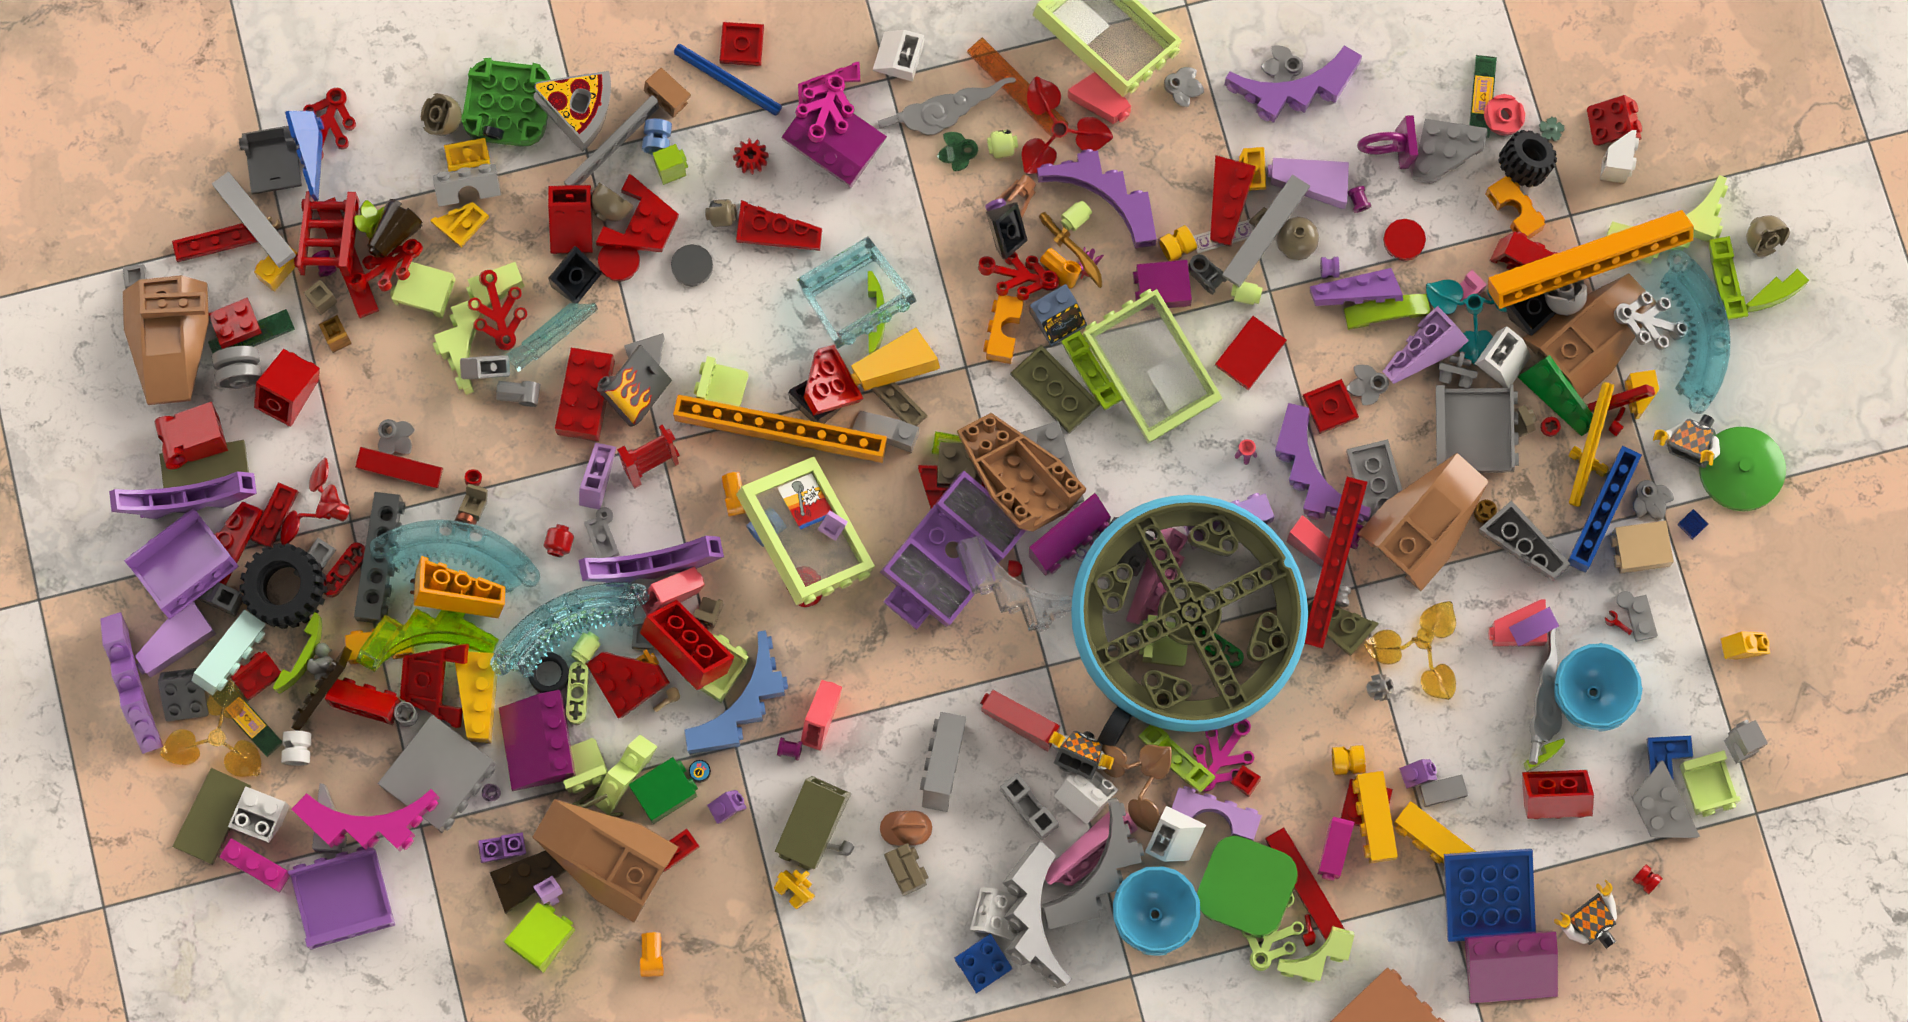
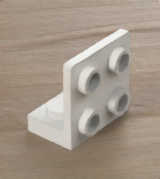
M981 888L970 930L977 933H991L1013 941L1019 931L1013 929L1004 916L1018 897L996 888Z

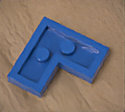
M1691 735L1651 737L1646 739L1650 774L1656 768L1657 763L1663 760L1672 780H1674L1672 759L1693 758Z

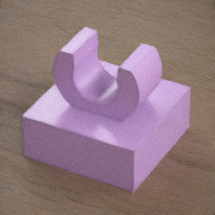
M829 510L818 530L836 541L848 521Z
M553 876L533 886L544 904L550 902L551 906L559 903L558 896L563 894Z

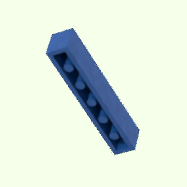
M1622 446L1568 558L1570 566L1584 573L1589 569L1642 454L1625 446Z

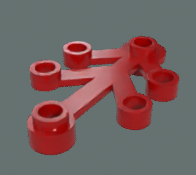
M341 88L330 89L325 99L312 105L308 104L303 108V111L313 109L316 115L317 111L328 107L326 114L320 116L324 125V129L321 130L323 135L322 148L330 128L336 138L335 142L339 149H346L349 146L347 137L342 134L334 118L337 109L343 118L342 123L346 130L350 131L356 127L354 118L349 115L344 105L347 101V95ZM335 96L340 97L338 101H333ZM347 121H353L351 126H346ZM346 140L344 145H340L339 141Z
M409 239L384 258H375L371 255L366 256L362 263L367 270H373L365 275L360 272L352 274L348 278L350 287L357 292L363 291L368 281L384 272L377 284L383 292L390 290L392 287L390 279L397 264L402 261L401 266L396 270L399 280L408 279L410 276L408 268L413 258L418 257L422 252V244L416 239Z
M1016 252L1005 259V262L1008 265H1013L1015 269L998 266L995 260L989 256H984L979 260L978 270L982 275L989 276L995 273L1013 277L1008 281H1002L997 284L996 293L1000 296L1007 295L1009 289L1027 281L1034 282L1027 287L1021 286L1017 289V298L1025 301L1029 298V294L1040 289L1054 290L1059 284L1057 274L1050 270L1045 271L1038 262V258L1033 255L1026 258L1025 266L1018 258ZM1028 269L1034 270L1037 274L1030 273Z
M484 270L479 275V281L483 286L487 287L492 309L483 305L478 298H471L468 301V308L473 311L476 310L495 321L498 330L487 325L486 320L483 318L476 319L473 327L475 330L483 331L495 338V344L499 349L510 350L516 344L514 333L521 320L527 317V310L523 307L516 308L513 312L514 318L508 327L506 326L505 318L515 300L521 297L522 291L518 287H511L501 307L495 286L497 274L493 270ZM487 274L492 275L493 279L491 282L486 280ZM513 289L518 291L517 297L512 296L511 292ZM473 300H476L478 302V306L476 308H473L471 306V302ZM518 310L523 311V317L517 316ZM478 321L483 322V328L479 329L477 327ZM504 336L509 337V342L507 344L503 342Z

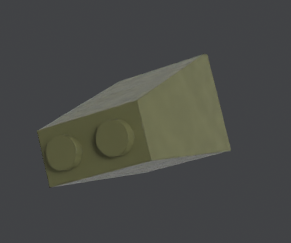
M814 776L805 779L774 851L779 853L778 857L789 862L791 859L799 862L798 866L806 870L816 869L851 793Z

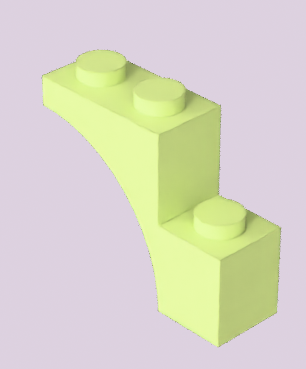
M642 735L634 739L627 746L621 760L607 772L594 797L595 799L603 794H607V798L594 805L610 815L629 787V784L633 782L641 770L650 762L657 746Z
M1332 926L1329 937L1317 951L1299 959L1279 958L1277 970L1281 971L1283 976L1294 977V975L1302 976V980L1315 983V980L1321 981L1326 956H1330V960L1336 962L1349 960L1354 932Z

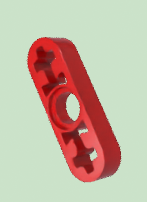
M358 542L352 543L326 575L327 581L324 582L325 586L328 583H334L336 580L332 577L334 574L340 580H343L341 583L338 580L335 582L334 586L336 589L334 591H327L325 594L327 597L339 595L361 567L365 552L363 544ZM361 548L362 556H356L353 559V562L356 563L353 566L350 561L346 560V558L349 557V559L351 560L354 557L353 550H359ZM344 564L349 565L350 572L344 576L340 575L338 572L339 567Z

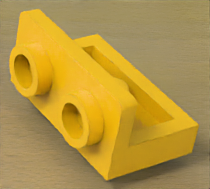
M486 137L444 145L448 172L458 171L464 167L475 168L482 164H490Z

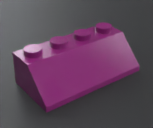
M1092 494L1029 547V558L1045 576L1049 572L1051 574L1055 573L1061 567V562L1065 559L1068 561L1078 553L1076 550L1079 547L1089 545L1094 540L1093 536L1098 531L1102 533L1110 525L1111 516L1097 494Z

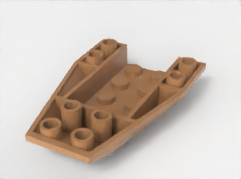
M1628 273L1587 294V300L1583 308L1569 316L1556 313L1532 336L1527 334L1522 339L1536 355L1539 352L1545 357L1550 355L1583 399L1612 373L1635 339V335L1627 324H1620L1615 320L1614 311L1616 307L1622 303L1632 304L1638 299L1640 294L1647 291ZM1653 299L1650 304L1641 306L1635 312L1645 313L1656 305V301ZM1636 322L1639 328L1641 329L1643 327L1642 324Z
M182 275L138 280L123 291V324L148 405L191 401L209 324L207 282ZM206 293V315L141 317L140 315L141 294Z
M989 413L957 430V434L992 500L1020 529L1033 532L1065 515L1086 492L1087 488L1061 460L993 413Z
M1456 453L1384 502L1357 535L1372 548L1380 550L1406 574L1405 578L1419 591H1422L1450 559L1489 481Z
M556 799L553 800L532 836L596 901L632 922L636 921L646 904V900L678 849L677 845L641 824Z

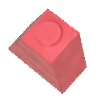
M1095 72L1068 89V98L1112 124L1117 121L1123 122L1130 116L1131 105L1126 98L1118 94Z
M1302 515L1290 531L1286 542L1323 567L1330 539Z
M692 567L651 584L639 602L646 615H649L675 600L681 603L698 594L705 585L704 579L697 569Z
M1538 600L1495 620L1492 627H1489L1488 630L1489 640H1492L1493 646H1518L1509 627L1546 609V600ZM1547 633L1521 646H1545L1547 643Z
M821 681L805 718L801 737L803 745L821 751L840 700L841 686L833 682Z

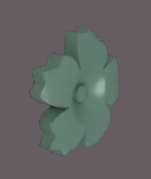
M1553 116L1547 119L1546 122L1541 121L1539 124L1540 131L1543 132L1541 136L1548 140L1552 138L1554 142L1560 140L1561 132L1565 130V125H1562L1561 122L1557 123V118Z

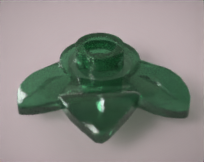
M944 133L943 138L947 146L940 150L937 158L944 163H952L953 171L964 170L968 166L970 159L977 155L978 145L971 139H965L961 133ZM966 147H969L972 149V151L966 153L964 149Z

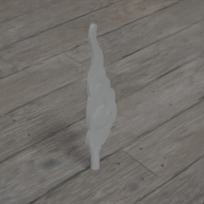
M1011 77L1005 78L988 88H965L955 94L935 96L921 104H910L902 112L897 113V115L879 120V127L881 129L903 122L910 130L919 131L925 135L938 134L944 128L953 126L958 118L965 115L971 107L977 105L980 101L990 98L1005 84L1014 83L1016 79Z
M1557 628L1549 631V652L1541 668L1540 684L1534 701V717L1529 726L1532 743L1529 764L1532 765L1538 763L1542 742L1550 741L1560 731L1562 726V711L1557 705L1554 696L1558 661L1555 643Z

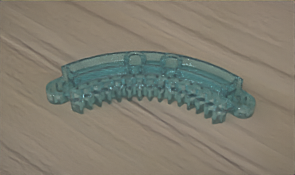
M1676 249L1670 252L1667 258V265L1670 270L1664 275L1660 285L1661 289L1668 288L1666 294H1674L1671 298L1672 301L1679 300L1676 306L1683 307L1680 314H1686L1683 320L1689 322L1687 326L1690 329L1688 337H1691L1688 342L1691 345L1688 350L1690 355L1687 358L1686 370L1675 389L1680 396L1683 394L1690 399L1689 408L1693 413L1701 414L1707 410L1723 383L1730 356V329L1722 299L1708 275L1684 251ZM1679 256L1681 258L1680 262L1675 264L1673 262L1674 258ZM1686 262H1688V265L1683 272L1681 269L1686 264ZM1710 312L1717 313L1719 319H1713L1710 316ZM1714 341H1721L1724 347H1717ZM1701 397L1705 399L1702 403L1703 406H1695L1696 401H1699Z
M453 520L418 521L387 531L373 539L370 543L371 555L375 558L385 557L390 564V568L397 573H400V566L407 569L408 562L415 566L416 560L419 561L422 555L429 558L428 561L432 562L433 557L436 558L437 562H440L441 557H444L446 562L450 558H453L454 563L461 559L462 565L470 562V568L478 565L477 571L480 572L485 569V576L492 574L491 581L493 582L498 579V584L505 586V593H511L521 584L526 587H534L540 580L539 570L519 548L493 531L466 522ZM448 527L452 533L444 536L440 533V529ZM478 533L482 539L475 542L470 539V535ZM388 538L389 544L383 547L384 552H375V544L378 543L379 545H382L386 543V539ZM527 565V571L530 574H535L533 582L531 580H525L527 574L524 571V569Z
M611 582L578 588L555 597L528 614L508 633L490 661L491 668L499 676L506 675L510 670L521 672L525 678L533 676L532 670H537L538 668L536 663H542L540 657H547L546 651H554L552 646L556 645L559 647V641L563 640L566 642L568 635L573 638L574 632L577 631L579 634H582L583 628L590 631L591 626L598 629L601 623L603 627H606L609 622L612 627L616 622H618L619 626L626 623L627 627H630L635 622L633 614L637 606L644 605L649 600V593L642 584Z

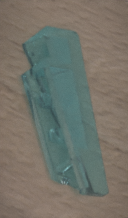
M569 303L521 343L522 345L508 352L506 355L509 357V362L519 372L532 360L536 361L597 311V305L595 303Z

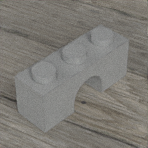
M482 164L475 168L464 167L458 171H442L433 175L439 207L459 203V191L465 186L476 188L480 199L501 195L496 164Z
M1748 719L1737 724L1724 740L1736 764L1756 755L1759 749L1768 744L1757 721L1754 720L1749 723Z
M1018 773L1000 786L1002 794L1041 841L1058 828L1059 822L1046 807H1043L1032 794L1030 787Z

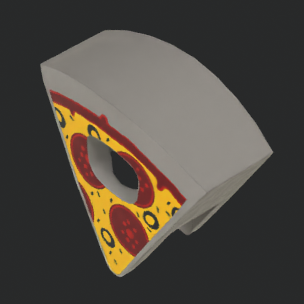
M609 71L537 82L535 84L534 101L583 152L595 140L606 119L611 93Z

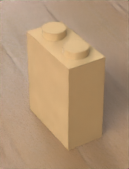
M1666 521L1615 527L1612 534H1610L1611 547H1615L1616 555H1614L1615 568L1619 569V574L1670 567L1674 562Z

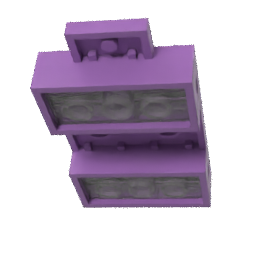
M965 471L961 472L880 571L882 575L896 585L883 603L915 630L919 628L929 614L945 627L949 626L975 595L976 590L1000 560L1005 558L1026 530L1018 528L992 500L987 489ZM949 542H957L961 546L959 557L950 558L947 556L945 547Z

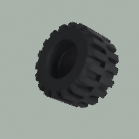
M1521 130L1514 133L1502 148L1498 161L1501 164V170L1505 171V175L1512 178L1511 181L1517 182L1520 186L1532 187L1533 185L1536 187L1546 179L1555 167L1557 154L1556 150H1553V145L1548 142V139L1543 138L1541 134H1535L1531 130L1527 132Z

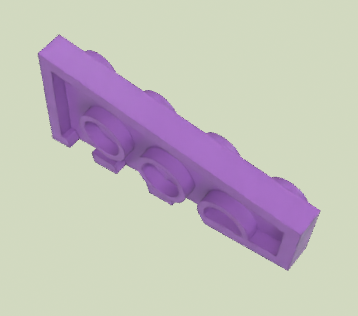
M1392 268L1310 286V294L1315 306L1343 305L1344 301L1361 304L1363 300L1375 299L1377 303L1385 302V299L1395 298L1396 301H1403V294Z

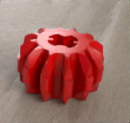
M749 138L747 144L741 141L740 147L734 148L736 154L733 155V160L737 161L735 163L737 168L742 167L743 173L749 169L750 174L753 175L754 169L761 172V165H767L765 159L769 157V154L765 152L766 146L760 145L758 139L752 143V140ZM749 154H753L752 159H749Z

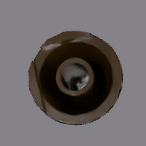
M389 199L367 244L369 247L368 252L375 258L386 257L423 226L422 220L411 209L400 207L402 203L395 199Z

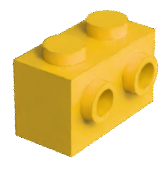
M268 255L265 260H261L256 265L254 273L258 280L275 292L294 270V258L278 268Z

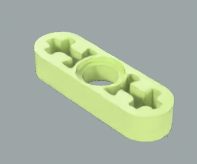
M581 661L571 664L568 675L566 717L574 725L583 723L587 713L589 669ZM578 667H581L582 670L585 671V673H581L580 675V681H585V684L578 683L576 673H573V671H576ZM577 687L582 688L584 691L583 696L579 699H575L571 695L572 690ZM571 702L578 704V711L582 713V716H578L577 720H574V717L570 715L575 712V705H570Z

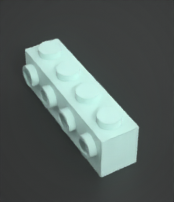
M244 609L196 669L191 681L211 695H214L217 690L222 691L228 682L226 678L230 674L234 675L237 672L241 659L244 658L246 660L253 651V648H251L255 642L259 644L266 633L263 631L266 624Z

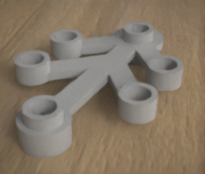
M1649 292L1640 294L1638 299L1630 305L1622 303L1616 307L1614 311L1615 320L1620 324H1627L1640 345H1644L1652 339L1658 350H1663L1669 346L1668 338L1660 336L1654 327L1669 331L1670 336L1675 340L1683 338L1688 333V326L1685 322L1677 321L1671 323L1654 318L1659 312L1666 311L1671 307V302L1666 297L1659 299L1656 305L1643 314L1635 311L1653 301V297ZM1636 322L1641 323L1645 330L1641 331Z

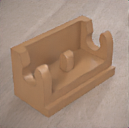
M663 68L658 69L644 84V92L650 97L653 95L658 100V104L673 118L688 104L687 100L691 97V94Z

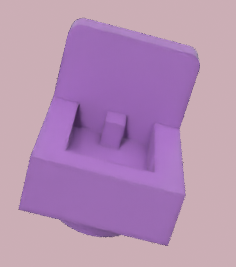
M1421 759L1399 768L1406 789L1428 781L1437 780V770L1430 759Z
M737 790L725 792L707 805L717 824L724 822L735 813L746 809L744 798Z

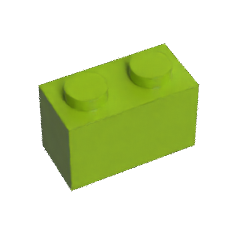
M676 144L653 153L655 166L663 185L687 176L685 170L688 168L686 156L683 149L678 150Z

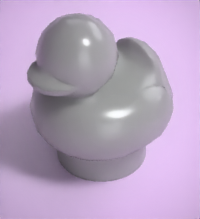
M318 643L315 646V654L320 658L315 660L309 659L307 662V669L311 674H314L315 680H319L321 676L324 677L328 672L326 670L333 660L328 656L332 649L326 643Z

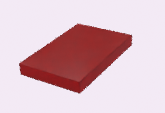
M1252 316L1215 363V366L1247 390H1250L1287 342V339L1255 316Z

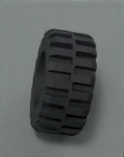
M281 543L274 544V548L266 546L262 548L263 553L259 554L256 552L252 556L254 560L251 563L247 561L244 566L247 568V571L242 573L240 578L244 581V584L240 585V592L244 594L241 597L243 603L248 606L247 609L251 614L272 627L277 626L280 629H287L288 626L292 628L299 627V622H309V616L314 614V612H319L317 610L318 605L324 604L325 599L322 598V595L327 593V586L324 585V582L327 581L326 575L322 573L323 568L321 564L300 547L297 548L292 544L284 546ZM292 567L296 569L301 579L297 595L290 602L283 605L271 603L267 597V585L271 576L282 568Z

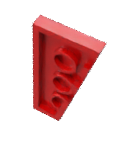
M1215 155L1211 242L1229 247L1232 246L1256 166Z
M741 200L736 237L737 243L820 251L822 228L800 220H793L786 217V215L776 214L766 210V208L756 207Z
M243 501L226 520V525L221 531L215 534L236 563H238L263 513L262 509ZM232 572L219 583L226 585Z

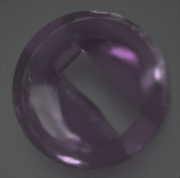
M486 784L482 789V797L486 801H496L501 795L500 788L495 784ZM495 792V794L489 796L488 793Z

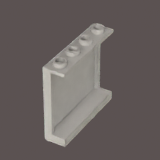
M1510 384V388L1445 389V385H1436L1437 466L1458 453L1479 473L1514 472L1515 466H1519V453H1515L1514 446L1518 445L1519 438L1518 432H1514V425L1518 424V412H1514V404H1518V391H1513V384Z
M431 715L378 784L406 806L417 801L432 789L440 798L437 801L439 804L433 811H427L422 818L443 833L444 830L448 831L452 827L457 813H462L466 809L468 799L480 791L482 788L480 784L483 780L492 776L496 764L491 758L435 716Z

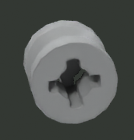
M1340 585L1335 605L1339 607L1349 606L1348 595L1351 593L1350 587Z

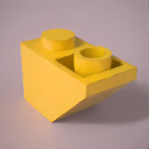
M1655 370L1630 373L1625 381L1626 391L1645 384L1654 387L1655 390L1654 396L1629 404L1630 413H1634L1635 419L1641 417L1659 391Z
M1741 631L1720 638L1725 659L1738 660L1770 654L1769 640L1766 633Z

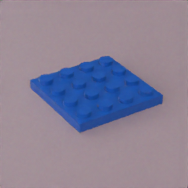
M1532 849L1444 854L1448 942L1465 941L1464 937L1536 932Z

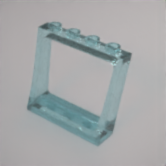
M869 236L796 279L803 295L837 349L845 344H853L857 337L862 334L871 333L874 327L880 323H888L893 315L898 312H906L910 305L916 302L913 292L885 259ZM876 262L900 290L901 294L840 331H835L816 301L815 296L869 263Z

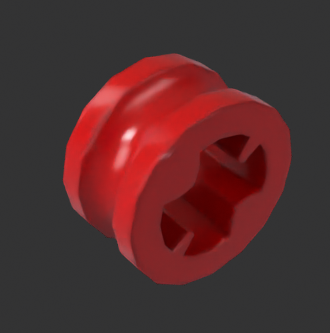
M1552 416L1545 418L1540 426L1541 432L1549 437L1555 436L1561 429L1560 421ZM1553 422L1556 430L1547 431L1548 427H1545V424Z

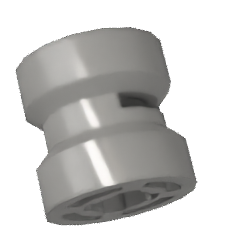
M401 702L395 707L394 716L399 724L410 727L417 722L418 712L411 703Z

